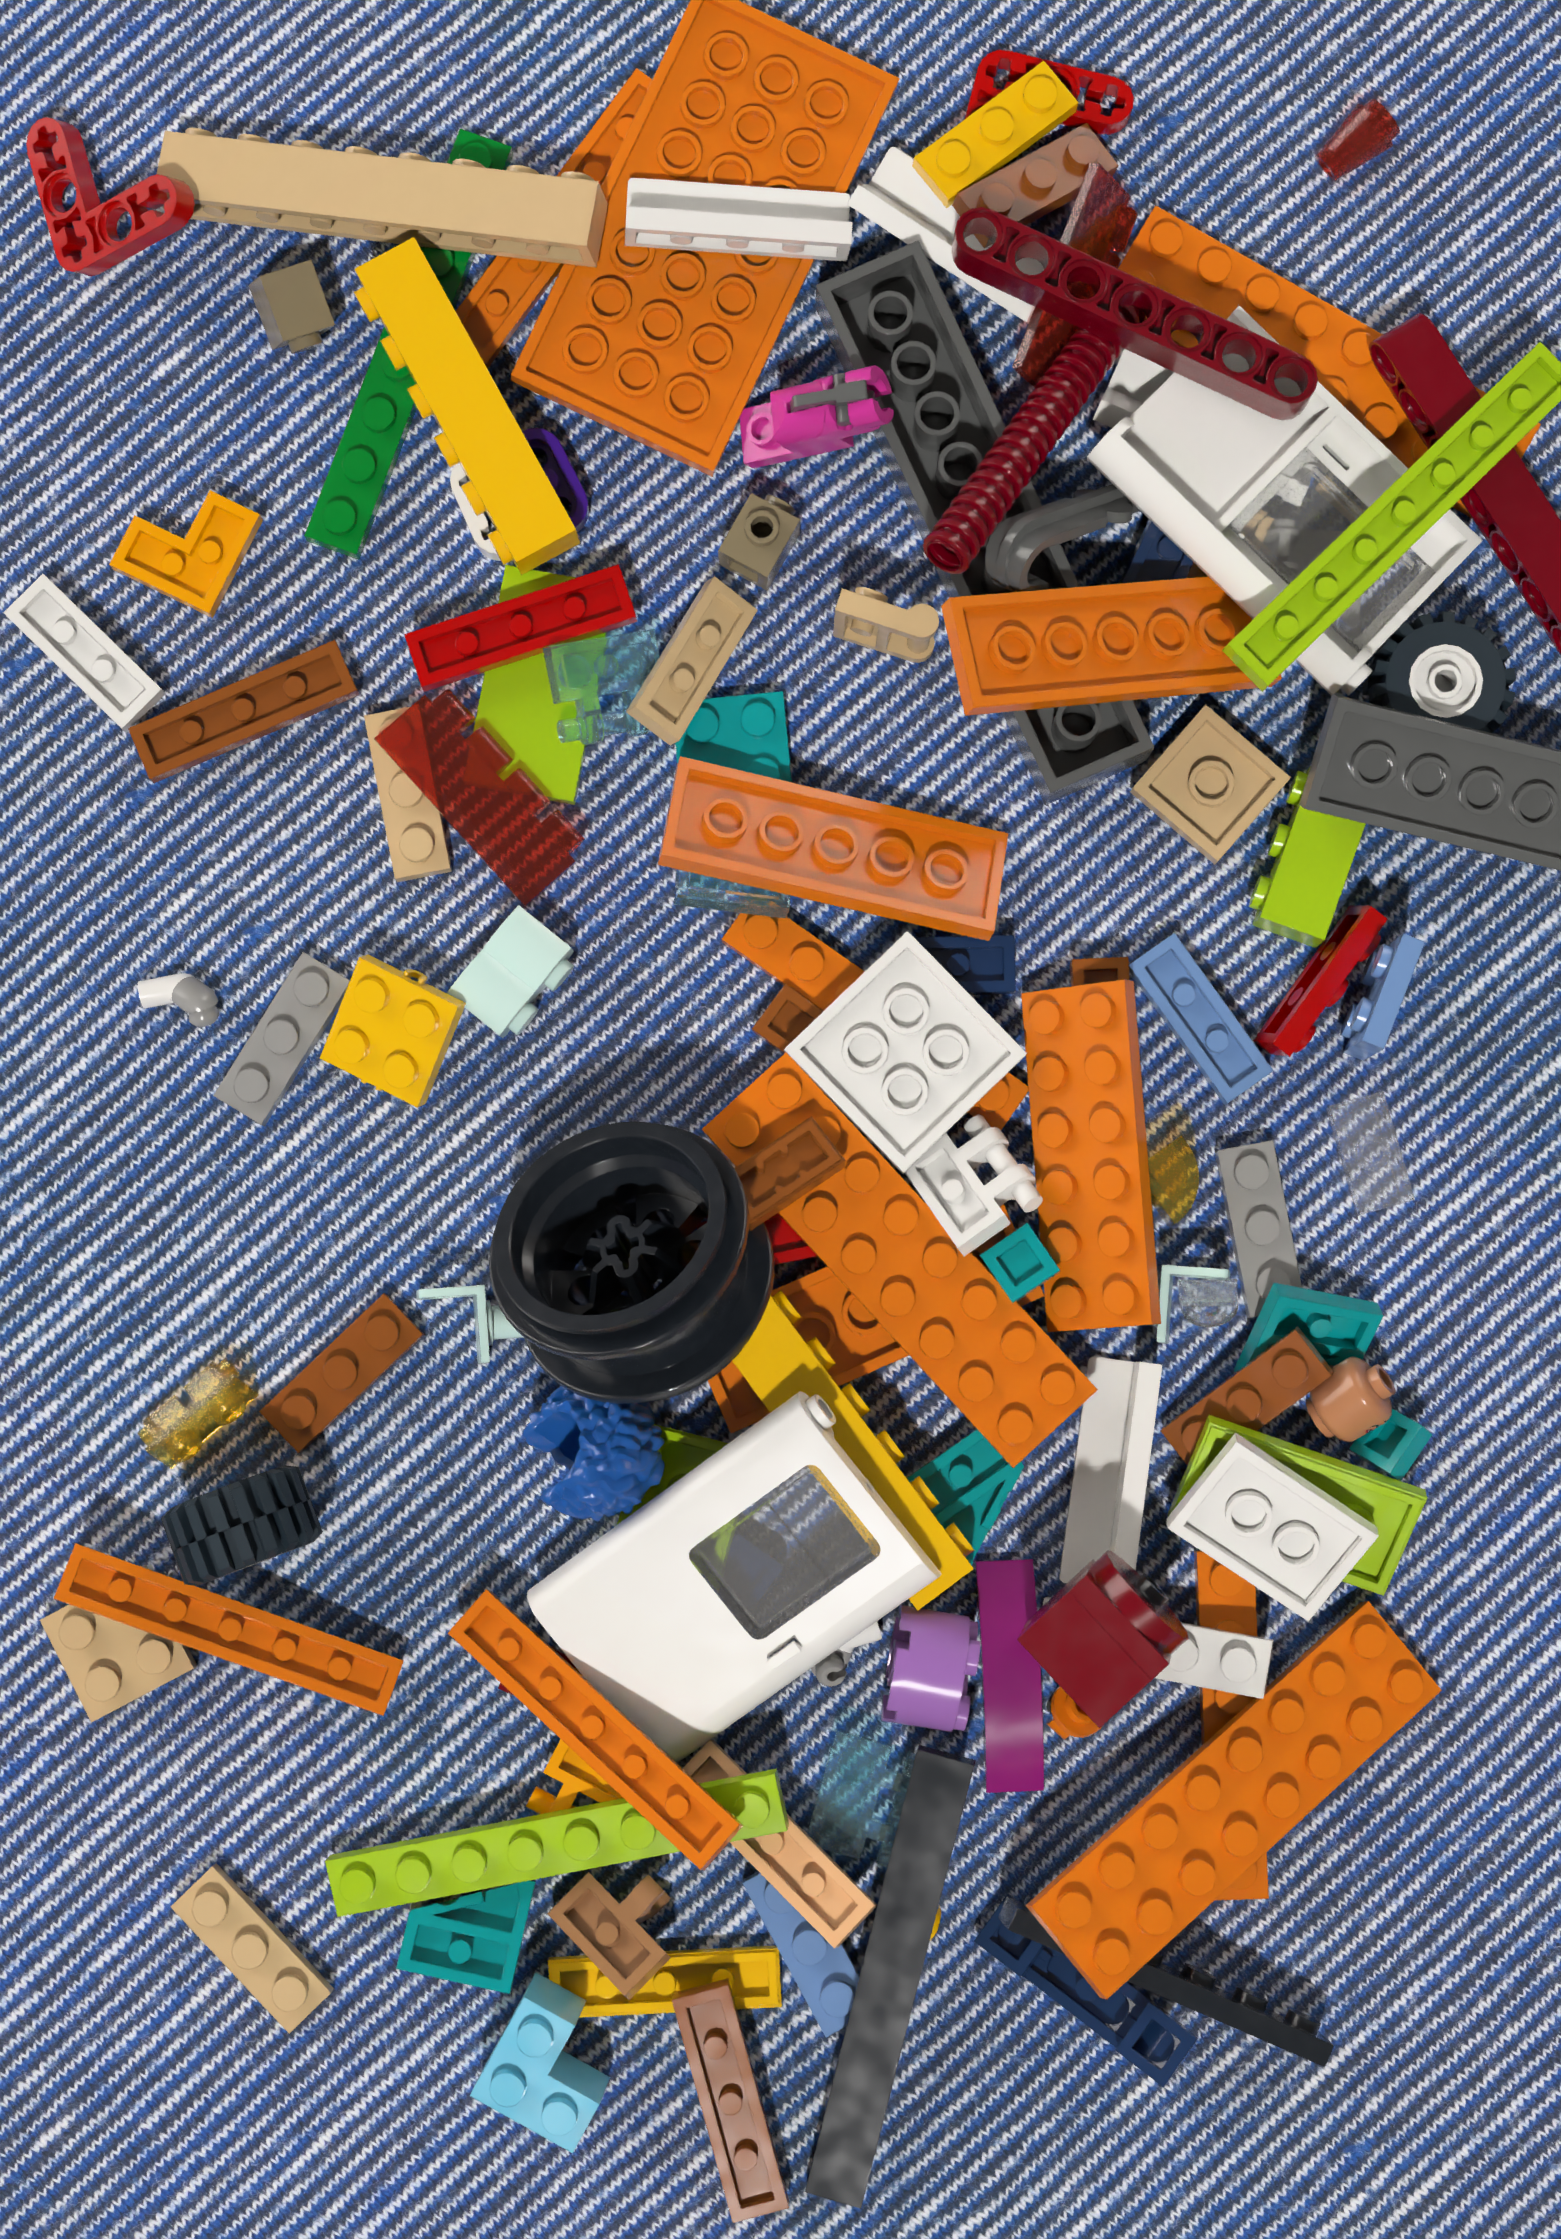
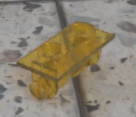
M224 1358L218 1364L212 1361L183 1387L193 1400V1403L186 1408L181 1400L173 1395L143 1420L145 1426L138 1432V1435L147 1445L145 1450L148 1454L173 1469L178 1463L187 1461L195 1456L201 1449L203 1442L223 1425L237 1420L244 1413L246 1406L259 1394L238 1378L240 1373L227 1358Z

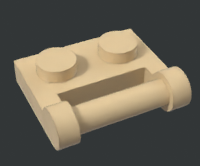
M856 587L855 592L842 588L835 608L834 637L910 662L920 663L930 658L935 644L933 636L936 634L939 626L938 613L932 606L917 604L907 610L887 603L888 597L876 590Z

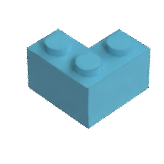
M535 1973L482 2069L470 2096L573 2153L601 2103L610 2077L562 2051L576 2026L586 2000L544 1976Z

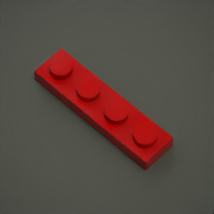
M617 564L404 635L421 687L426 692L637 622V617L620 566Z

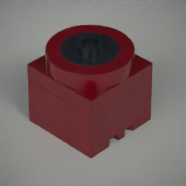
M1107 1550L1097 1561L1093 1559L1031 1616L1026 1621L1017 1640L1087 1716L1101 1728L1170 1664L1171 1655L1189 1639V1636L1179 1619L1166 1604L1169 1599L1158 1584L1145 1573L1140 1576L1118 1555Z

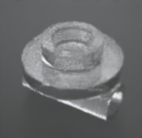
M1237 1279L1179 1280V1301L1184 1318L1196 1326L1207 1328L1221 1326L1232 1320L1238 1311Z

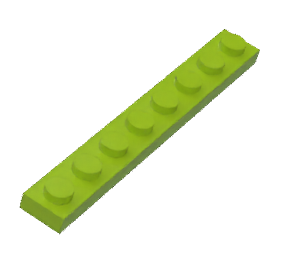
M1539 342L1238 633L1222 651L1263 692L1561 401V362Z
M777 1768L699 1783L743 1824V1827L730 1842L788 1830L789 1822ZM624 1798L332 1854L325 1860L337 1917L681 1851Z

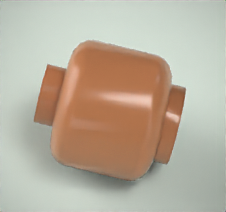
M1352 1356L1331 1368L1334 1371L1332 1376L1310 1391V1397L1306 1399L1308 1413L1323 1435L1328 1438L1335 1436L1342 1441L1352 1442L1384 1424L1391 1417L1392 1405L1390 1396L1394 1395L1396 1391L1391 1378L1382 1366L1376 1364L1371 1367L1364 1360Z

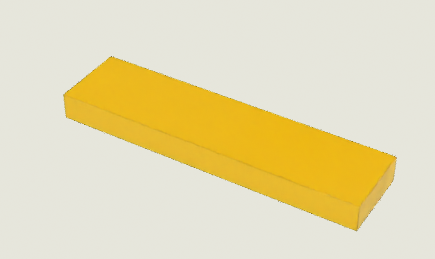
M776 1945L665 1951L671 1958L630 2000L615 1987L586 1955L549 1957L548 1959L549 1980L586 2000L579 2018L675 2013L672 1993L729 1978L737 2009L782 2007L779 1950Z

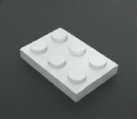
M1236 1432L1167 1517V1528L1307 1621L1313 1617L1379 1537L1377 1526Z

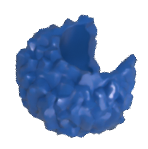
M560 1386L547 1398V1403H542L541 1411L529 1414L530 1423L526 1425L522 1434L527 1444L542 1452H550L558 1464L570 1469L560 1482L543 1490L541 1493V1500L547 1506H552L556 1511L581 1520L592 1518L599 1522L603 1519L604 1515L608 1517L614 1516L621 1511L627 1515L632 1513L634 1505L641 1503V1499L651 1486L660 1484L665 1463L661 1458L662 1455L659 1449L664 1444V1439L660 1437L662 1433L661 1428L655 1426V1417L649 1402L623 1404L600 1402L582 1397Z

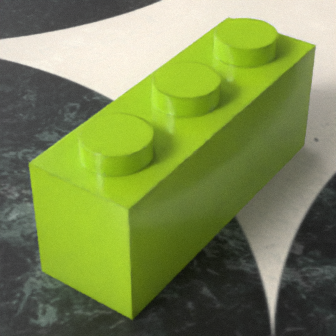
M1309 767L1306 773L1297 771L1292 781L1286 803L1295 805L1288 825L1282 823L1277 825L1267 855L1276 857L1269 878L1262 875L1258 878L1249 907L1257 910L1253 926L1316 948L1326 938L1366 824L1307 810L1299 805L1309 774Z

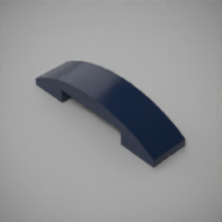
M1007 1894L974 1942L1018 1976L1025 1977L1113 2045L1119 2054L1162 2087H1165L1198 2037L1130 1982L1124 1983L1107 2000L1102 1999L1065 1954L1008 1930L999 1920L998 1916L1007 1896L1017 1901L1019 1900Z

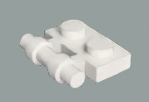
M982 1115L972 1117L965 1124L964 1128L971 1137V1140L957 1148L948 1134L945 1133L905 1172L964 1257L1011 1224L1000 1208L1005 1202L1016 1200L1024 1212L1034 1211L1043 1202L1042 1196L1034 1187L1036 1183L1034 1175L1025 1164H1018L1007 1150L1009 1147L1007 1138L999 1128L991 1127ZM982 1163H989L998 1175L986 1185H983L973 1171Z

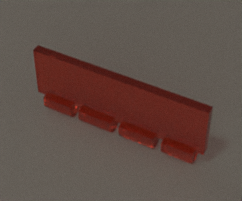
M1090 162L1060 242L1118 269L1121 259L1114 252H1110V250L1115 252L1125 251L1138 214L1132 207H1127L1131 196L1100 163ZM1079 281L1067 286L1069 292L1076 298L1089 299L1095 296L1093 288L1087 283ZM1035 307L1012 368L1030 385L1036 388L1039 380L1044 377L1045 372L1052 366L1055 358L1061 354V350L1069 343L1071 336L1077 332L1078 327Z
M450 689L442 692L433 701L424 695L377 735L374 740L522 905L526 907L576 863L570 854L585 838L559 809L542 822L536 818L551 801L521 768L514 771L504 781L498 776L513 762V759L484 726L478 728L466 739L461 735L473 724L476 718Z

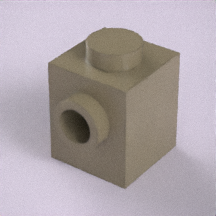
M312 260L261 275L249 285L272 350L289 345L291 353L296 354L323 344L321 334H324L335 325Z
M751 493L718 550L719 565L768 591L800 535V519L794 516L796 513L795 509L773 495H767L765 499H762Z

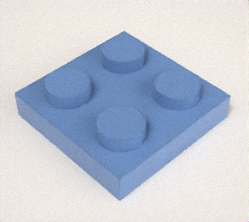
M1403 933L1390 944H1382L1378 953L1373 952L1369 956L1360 979V983L1368 986L1359 1004H1352L1349 1008L1340 1031L1341 1036L1348 1038L1342 1053L1364 1061L1385 1048L1424 946V941Z

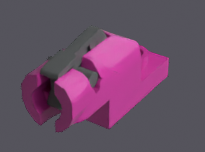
M876 365L819 378L810 383L772 391L770 393V403L744 408L740 416L744 464L755 469L854 447V435L872 432L881 425L890 423L893 418L894 410L889 407L881 409L878 401L875 400L877 397L892 394L887 376Z

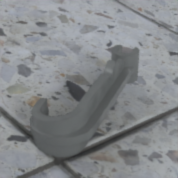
M1113 484L1097 490H1077L1074 492L1072 499L1063 498L1007 518L998 524L986 546L985 563L987 572L992 580L1011 592L1047 590L1048 582L1028 573L1032 562L1042 550L1106 527L1108 522L1127 523L1131 521L1133 513L1141 511Z

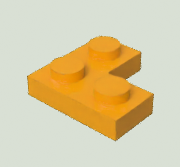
M210 490L185 539L134 515L109 565L114 571L213 618L263 519L260 514Z

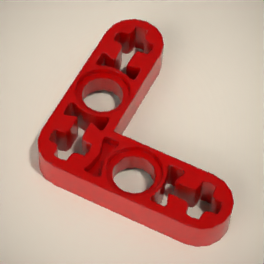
M996 50L987 54L978 66L965 116L966 119L1043 61L1046 62L1061 82L1068 87L1070 93L1077 101L1080 87L1087 89L1082 111L1076 110L1061 125L1078 128L1087 123L1094 133L1106 135L1117 133L1127 125L1130 119L1134 96L1131 88L1123 80L1114 76L1009 50ZM998 69L1009 71L1008 80L1011 82L1005 84L1004 90L993 87L994 78L992 77L997 75ZM1105 95L1115 97L1114 104L1117 108L1113 109L1111 116L1100 114L1101 105L1098 103H1102Z
M48 117L39 119L32 125L27 136V154L55 255L59 264L65 270L88 276L99 275L182 229L192 217L195 203L190 186L182 180L159 174L144 179L100 204L79 130L70 123ZM73 183L76 188L75 203L70 210L65 211L62 205V195L66 186ZM164 205L165 213L156 211V209ZM128 211L132 221L131 231L121 241L117 234V224L120 216Z

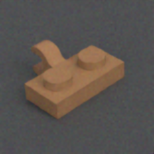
M588 1872L547 1913L628 2000L671 1958L640 1926L642 1922L657 1914L671 1899L650 1875L642 1879L619 1904L593 1875Z

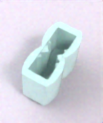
M518 905L457 978L447 994L465 1002V1008L500 1037L504 1038L510 1030L518 1036L529 1025L539 1010L532 1004L545 987L554 992L573 970L574 965L568 959L574 951L568 944Z

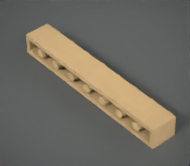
M187 128L185 133L165 131L157 168V174L182 180L190 186L195 203L193 215L190 219L395 244H401L415 237L420 247L597 267L608 206L599 181H594L592 177L580 172L568 171L562 173L560 177L539 174L536 170L522 165H511L507 167V170L485 168L482 164L469 159H456L452 164L431 162L425 156L408 152L399 154L398 158L378 156L369 149L357 146L347 147L345 151L323 149L320 145L305 140H295L291 145L270 143L267 139L253 134H241L238 136V139L217 137L214 133L200 128Z

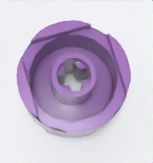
M899 1606V1617L896 1616L886 1667L885 1678H887V1686H890L889 1695H883L882 1721L952 1732L953 1729L965 1731L970 1708V1696H966L968 1687V1676L966 1675H976L980 1655V1641H977L978 1622L970 1621L969 1616L922 1608L917 1611L915 1607Z

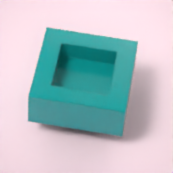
M1028 1223L980 1255L1012 1303L1017 1302L1060 1272V1269Z
M1392 1409L1391 1417L1384 1424L1356 1439L1349 1449L1360 1459L1394 1479L1402 1481L1432 1434L1419 1423Z

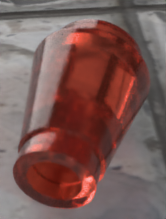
M1372 98L1364 106L1358 103L1323 146V149L1315 155V159L1327 176L1336 182L1343 175L1350 173L1392 148V140L1400 134V129L1386 108Z

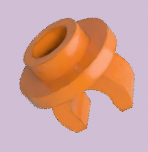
M1060 1686L1055 1690L1051 1699L1053 1717L1046 1724L1063 1740L1070 1735L1078 1738L1089 1737L1101 1729Z

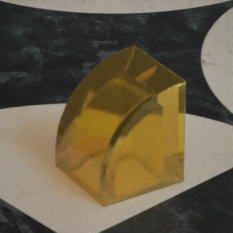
M1182 1135L1148 1158L1151 1202L1168 1227L1178 1223L1188 1213L1195 1201L1199 1186V1171L1196 1158Z

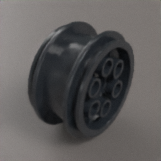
M636 1121L606 1124L583 1131L562 1141L537 1159L520 1177L509 1193L497 1220L489 1253L490 1282L498 1306L508 1322L524 1337L529 1351L538 1365L550 1378L572 1393L600 1402L617 1404L645 1403L671 1398L692 1390L723 1370L748 1343L761 1321L772 1292L775 1268L773 1245L764 1222L752 1231L749 1229V1209L745 1190L729 1160L714 1145L692 1132L663 1124ZM706 1218L707 1223L695 1230L701 1221ZM633 1220H636V1225H633ZM579 1264L585 1266L586 1270H574V1268ZM657 1280H662L661 1284L654 1290L653 1284ZM625 1290L630 1297L622 1296L621 1293Z

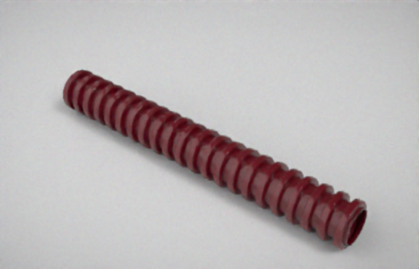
M1130 305L1119 309L1120 315L1127 322L1137 324L1146 320V315L1138 307ZM1078 327L1077 332L1071 336L1069 343L1061 350V354L1055 358L1052 366L1047 369L1044 377L1039 380L1036 388L1029 394L1027 401L1021 405L1019 412L1013 416L1010 424L1003 430L1002 435L994 442L993 448L986 453L985 459L978 464L976 471L970 475L967 483L962 486L958 496L952 500L950 507L944 511L941 520L933 526L932 532L925 537L923 542L924 553L937 568L951 574H962L969 568L971 561L976 558L980 548L986 544L988 537L996 530L997 524L1004 519L1006 512L1011 509L1015 499L1021 495L1023 488L1029 484L1031 477L1039 470L1040 464L1046 460L1048 453L1056 446L1057 440L1063 436L1065 429L1071 425L1073 418L1081 411L1082 405L1088 401L1090 394L1096 390L1098 383L1103 380L1106 372L1113 366L1115 359L1121 355L1122 347Z

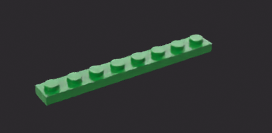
M459 129L447 163L452 164L456 159H469L482 164L485 168L507 170L513 157V151L511 146ZM420 247L455 310L476 253ZM385 327L381 333L304 535L307 542L358 560L361 557L417 410L407 391V388L415 385L412 376L406 366L396 371L380 340L389 336Z

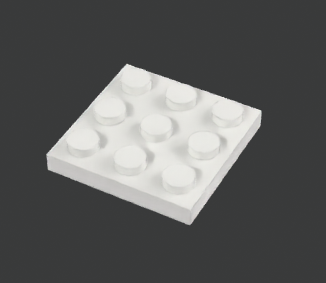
M908 931L784 1049V1052L800 1066L812 1081L902 1174L1027 1055L1014 1039Z

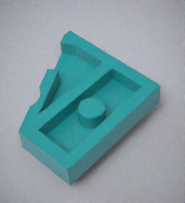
M1273 1283L1237 1361L1234 1372H1237L1297 1326L1328 1365L1335 1366L1352 1356L1363 1360L1384 1315L1377 1302Z
M975 1429L912 1473L907 1479L911 1482L920 1476L940 1503L931 1510L944 1529L954 1522L973 1547L974 1551L966 1556V1559L972 1565L973 1559L988 1531L991 1530L1001 1507L1009 1492L1012 1491L1024 1465L1020 1462L1012 1468L982 1434Z
M529 1880L410 1910L396 1969L511 1994L536 1882Z

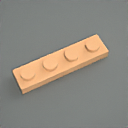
M711 1739L682 1768L698 1783L747 1774ZM788 1814L789 1827L785 1832L730 1842L833 1948H838L877 1906Z

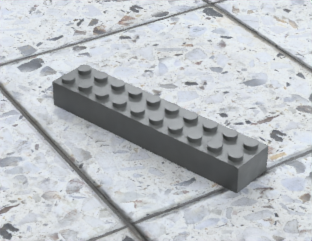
M918 240L817 284L815 308L845 372L876 365L887 376L892 394L877 397L875 400L878 401L881 409L888 407L893 409L894 415L890 423L881 425L872 432L924 542L925 537L932 532L933 526L941 520L944 511L950 507L952 500L958 496L962 486L967 483L970 475L976 471L978 464L985 459L986 453L993 448L994 442L1002 435L1005 425ZM1031 481L1023 488L1021 495L1015 499L1013 506L1006 512L1001 522L1007 518L1042 506ZM990 536L986 544L980 548L976 558L971 561L969 568L962 574L947 573L935 566L949 597L1011 593V591H1008L992 580L987 572L985 554ZM1060 544L1042 550L1036 556L1028 573L1048 582V589L1080 587ZM1133 700L1002 712L1045 805L1146 761L1154 749V745Z

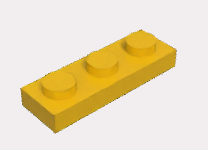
M1043 61L917 154L913 159L912 167L942 204L948 208L953 204L957 193L994 174L1073 115L1077 110L1079 102L1046 62Z

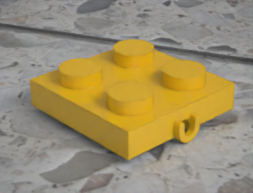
M369 954L361 956L355 966L320 1059L360 1078L362 1083H370L376 1086V1090H383L418 1108L427 1102L466 1003L427 984V976L421 972L407 969L403 972ZM414 977V978H417V979H419V980H418V982H417V981L412 980L411 978Z

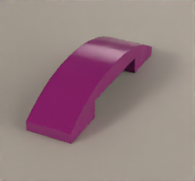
M1033 1559L975 1561L977 1612L980 1627L986 1793L1044 1791L1041 1667L1017 1640L1026 1621L1037 1612Z

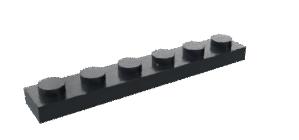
M1027 1895L1024 1903L1007 1896L998 1916L1004 1926L1016 1934L1064 1954L1025 1906L1034 1896ZM1158 1952L1127 1981L1323 2067L1326 2066L1334 2047L1318 2031L1321 2023L1312 2017L1291 2008L1288 2009L1284 2017L1266 2009L1269 2000L1251 1990L1237 1986L1234 1994L1215 1987L1214 1984L1217 1978L1198 1967L1185 1963L1182 1971L1162 1964L1165 1955L1161 1952Z

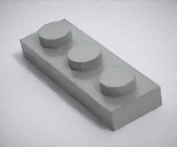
M302 952L213 1096L265 1127L341 1005L350 980Z
M1273 1140L1215 1151L1247 1318L1259 1316L1273 1283L1302 1288Z

